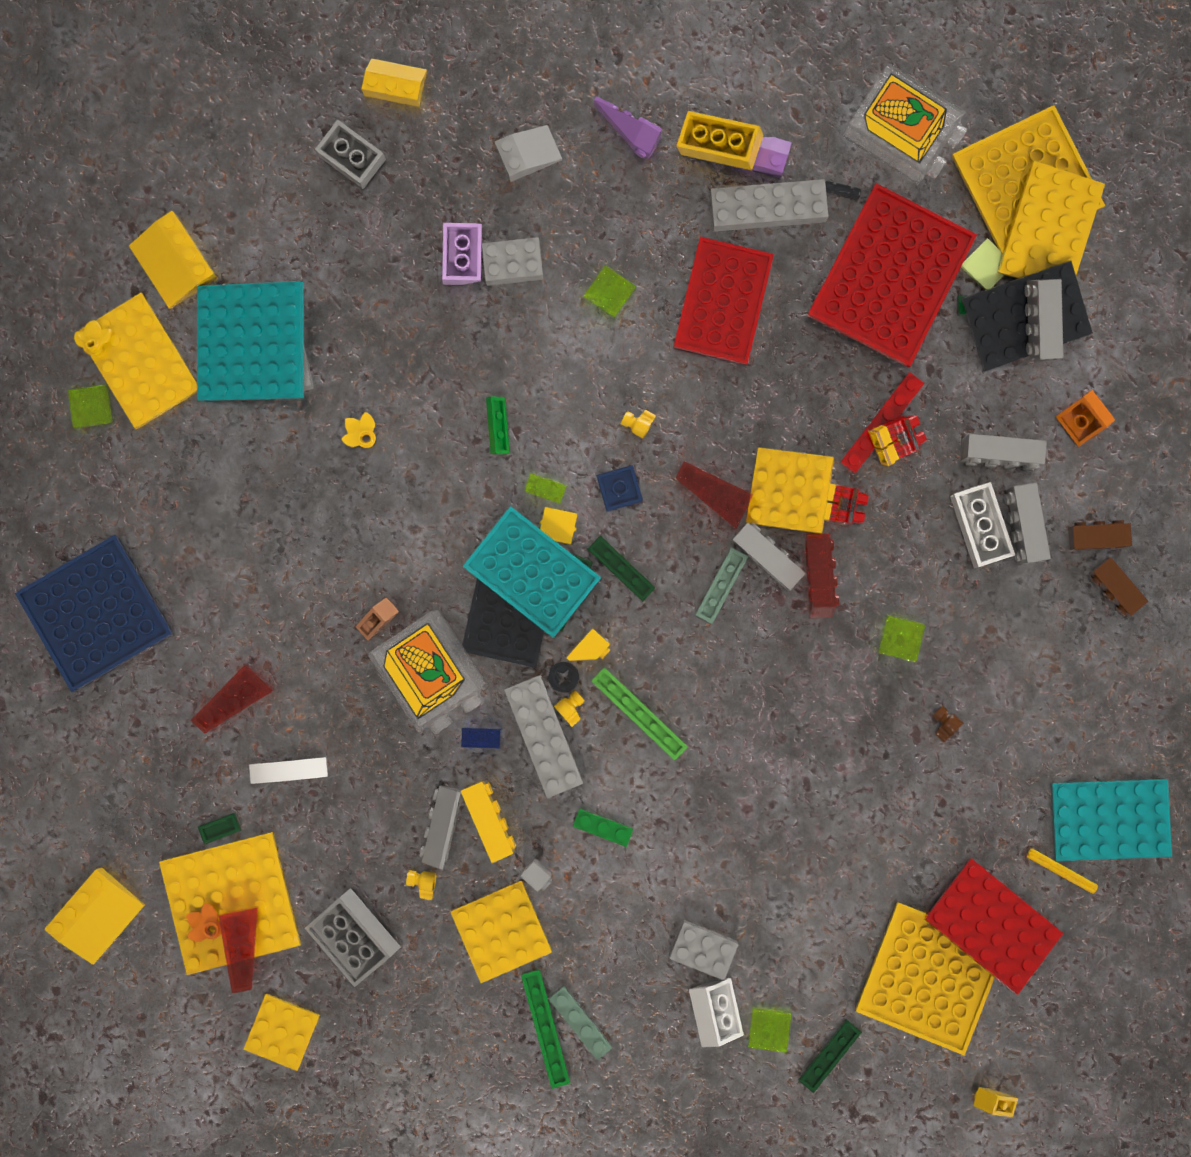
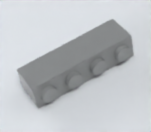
M747 523L733 538L732 542L788 592L791 591L806 574L803 571L804 567L797 561L793 563L788 558L790 555L781 548L779 550L774 546L775 542L769 536L764 537L759 533L761 529L757 525Z

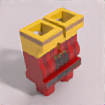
M917 415L900 416L868 431L874 447H878L875 450L882 465L890 466L894 464L896 460L921 449L920 445L927 441L923 431L915 433L913 430L914 427L920 425Z
M830 484L827 502L831 503H827L824 521L849 525L864 523L865 512L856 511L857 504L867 506L869 495L859 492L860 489Z

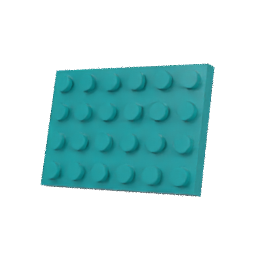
M511 506L463 565L466 570L552 638L557 635L601 579L599 575Z
M1168 779L1051 783L1055 861L1172 857Z

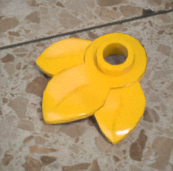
M91 320L85 325L84 331L75 332V343L77 346L82 347L86 354L92 356L99 355L102 351V346L109 342L111 338V329L101 330L99 323Z
M365 412L361 420L354 418L345 419V428L348 434L342 437V441L347 446L356 447L360 445L363 448H370L375 444L376 436L373 432L375 422L370 414ZM366 435L370 437V440L368 442L363 441V438Z

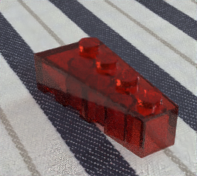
M684 461L676 479L737 529L753 494Z
M830 533L807 534L805 538L806 566H809V569H807V583L811 584L808 602L813 605L809 612V619L832 618L836 607L839 606V595L835 594V587L838 586L837 576L833 574V569H836L835 557L832 558L831 552L834 551V540L830 539Z
M246 663L190 721L205 734L274 691V688Z
M259 906L220 913L218 915L232 994L252 990Z

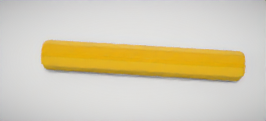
M1034 849L1028 851L1027 858L1092 894L1096 892L1097 884Z

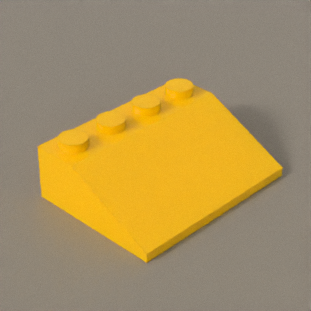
M173 211L156 220L129 245L169 309L195 294L197 286H206L218 279Z
M101 867L90 875L44 930L59 943L94 965L145 904Z

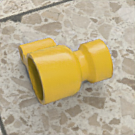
M645 410L636 418L633 413L627 411L620 424L630 427L633 434L643 439L656 415Z
M574 690L569 698H562L554 707L573 727L581 720L576 711V706L582 705L585 700Z
M409 870L406 885H417L420 898L432 900L437 873L422 871L418 874L416 871Z

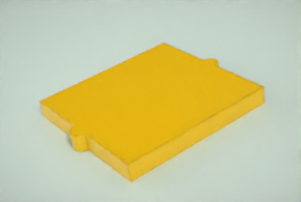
M545 507L543 518L540 521V530L556 542L571 545L573 533L576 531L577 514Z

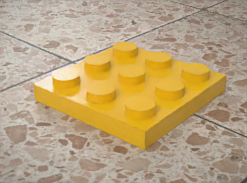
M266 993L243 1050L298 1071L320 1015Z

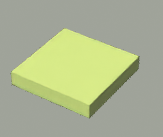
M988 238L961 266L984 290L992 288L1004 276L997 273L1002 253Z

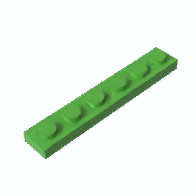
M605 667L591 680L674 761L688 748L683 741Z

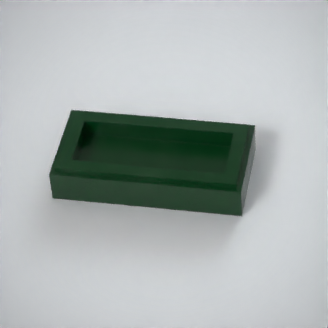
M235 813L198 826L204 845L242 831Z

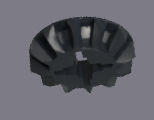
M559 662L549 671V683L558 692H569L578 684V670L569 662ZM569 670L567 677L571 682L564 680L559 685L560 677L557 672L564 674Z

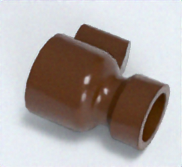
M943 705L932 715L937 721H941V726L935 735L943 743L964 724L955 714H949Z

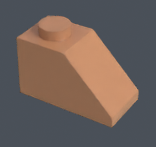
M386 597L371 608L357 624L356 628L369 641L399 611Z

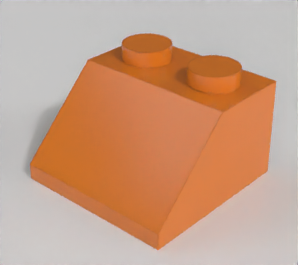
M1093 390L1056 416L1078 447L1115 421V418Z

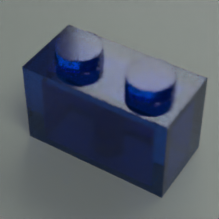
M463 727L461 747L500 749L502 729Z

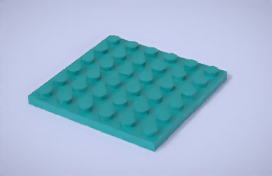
M304 282L197 286V401L304 399Z

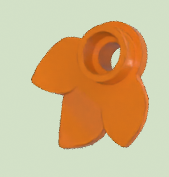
M204 903L201 912H191L186 915L189 925L193 928L187 937L192 941L201 942L206 938L215 939L220 936L222 926L217 921L218 914L213 906ZM210 926H214V927H215V932H214V933L210 932V930H209V927H210Z

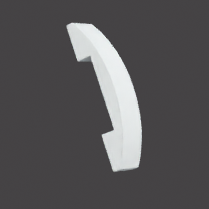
M326 757L249 764L251 784L328 777Z

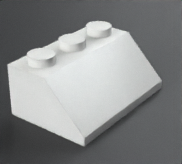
M731 978L701 984L689 989L702 1047H719L744 1035Z

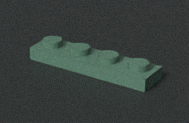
M731 547L695 616L713 624L748 558L747 555Z
M565 986L549 997L550 1002L596 1060L612 1049L611 1044Z

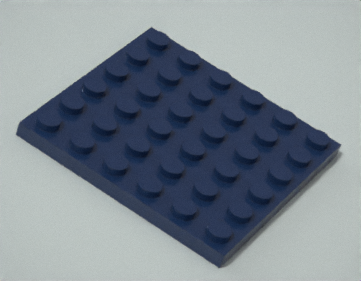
M117 535L111 536L15 592L16 597L71 692L77 691L173 634Z

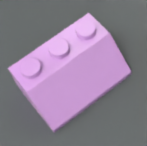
M443 223V284L464 285L481 281L482 224Z

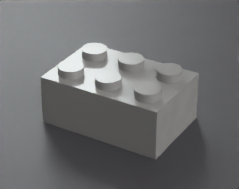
M339 120L335 122L315 148L317 155L362 189L365 188L386 160L383 152Z
M539 237L482 243L487 286L543 280Z
M683 919L669 958L725 980L738 947V942Z

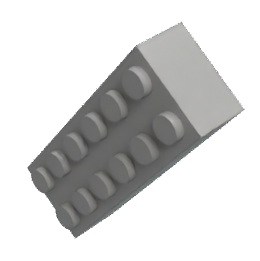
M825 179L712 188L710 190L713 232L824 223L828 219Z
M541 675L505 689L504 691L546 797L549 798L583 784Z

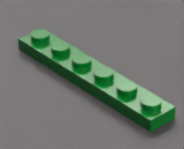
M537 969L522 973L521 978L551 1089L570 1084V1079L541 971Z

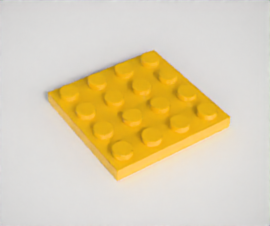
M758 448L746 523L822 534L834 457Z
M522 880L450 911L480 983L552 953Z

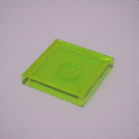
M605 265L584 294V298L615 319L636 289V286Z
M106 384L68 390L73 428L112 423L108 387Z
M887 616L878 653L917 662L925 625Z
M752 1008L748 1048L787 1053L792 1014L789 1012Z

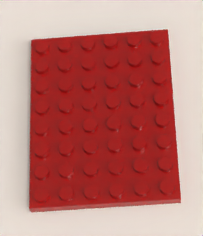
M875 183L807 316L910 367L977 234Z

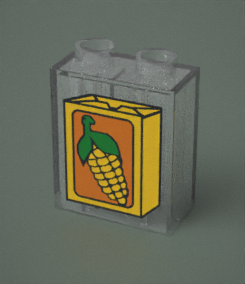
M888 63L847 125L843 137L919 185L925 175L933 180L936 179L947 162L939 153L946 143L955 149L968 130L960 124L966 111L893 64Z
M440 610L430 611L367 654L417 732L429 727L432 733L436 735L454 723L449 716L450 712L461 706L465 714L485 702L480 693L487 689L489 685Z

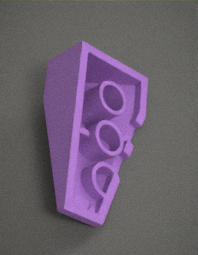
M596 96L594 106L635 151V154L641 158L646 157L650 159L661 140L662 129L642 117L638 120L635 119L631 112L627 110L620 112L617 106Z
M763 137L752 170L780 179L792 142L776 137Z

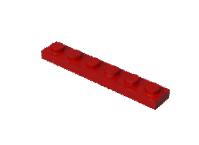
M909 372L840 463L856 474L876 448L868 431L898 418L925 383Z

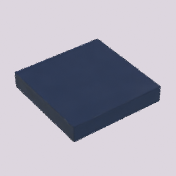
M633 465L596 475L606 512L643 502Z

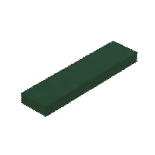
M601 535L587 549L642 602L654 591L655 587Z
M845 1019L799 1077L798 1081L814 1093L862 1031Z

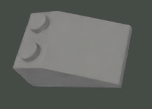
M548 125L511 134L495 141L496 150L510 182L562 161Z

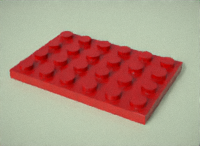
M700 236L673 348L747 365L774 254Z
M972 858L968 860L924 918L925 921L1016 995L1021 992L1064 934Z

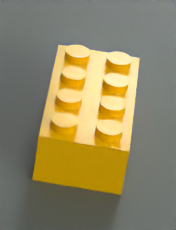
M688 111L676 147L680 154L684 156L752 170L762 142L763 133L760 126Z
M482 780L462 789L461 794L491 863H494L512 855L517 845L513 836H509L506 831L509 827L505 818L501 819L499 815L501 808L498 801H493L491 794L493 790L490 783Z

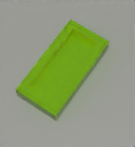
M530 473L524 492L561 504L567 486Z

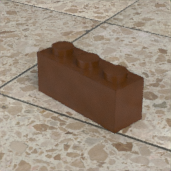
M1114 520L1112 524H1105V521L1093 522V525H1086V522L1074 523V526L1068 528L1070 550L1126 548L1132 546L1131 523H1124V520Z
M1111 557L1103 560L1089 572L1091 581L1097 587L1100 586L1104 591L1103 595L1107 600L1114 602L1116 605L1115 609L1120 615L1130 617L1149 602Z

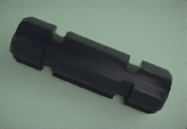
M831 181L825 182L827 193L834 192V194L844 197L851 196L852 199H859L860 188L854 187L852 189L848 185L840 183L835 185Z

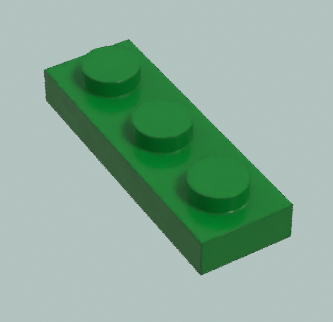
M486 397L490 454H510L505 397Z
M579 808L573 827L625 847H627L633 832L631 827Z

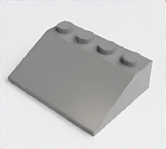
M351 888L305 927V930L354 987L401 948Z

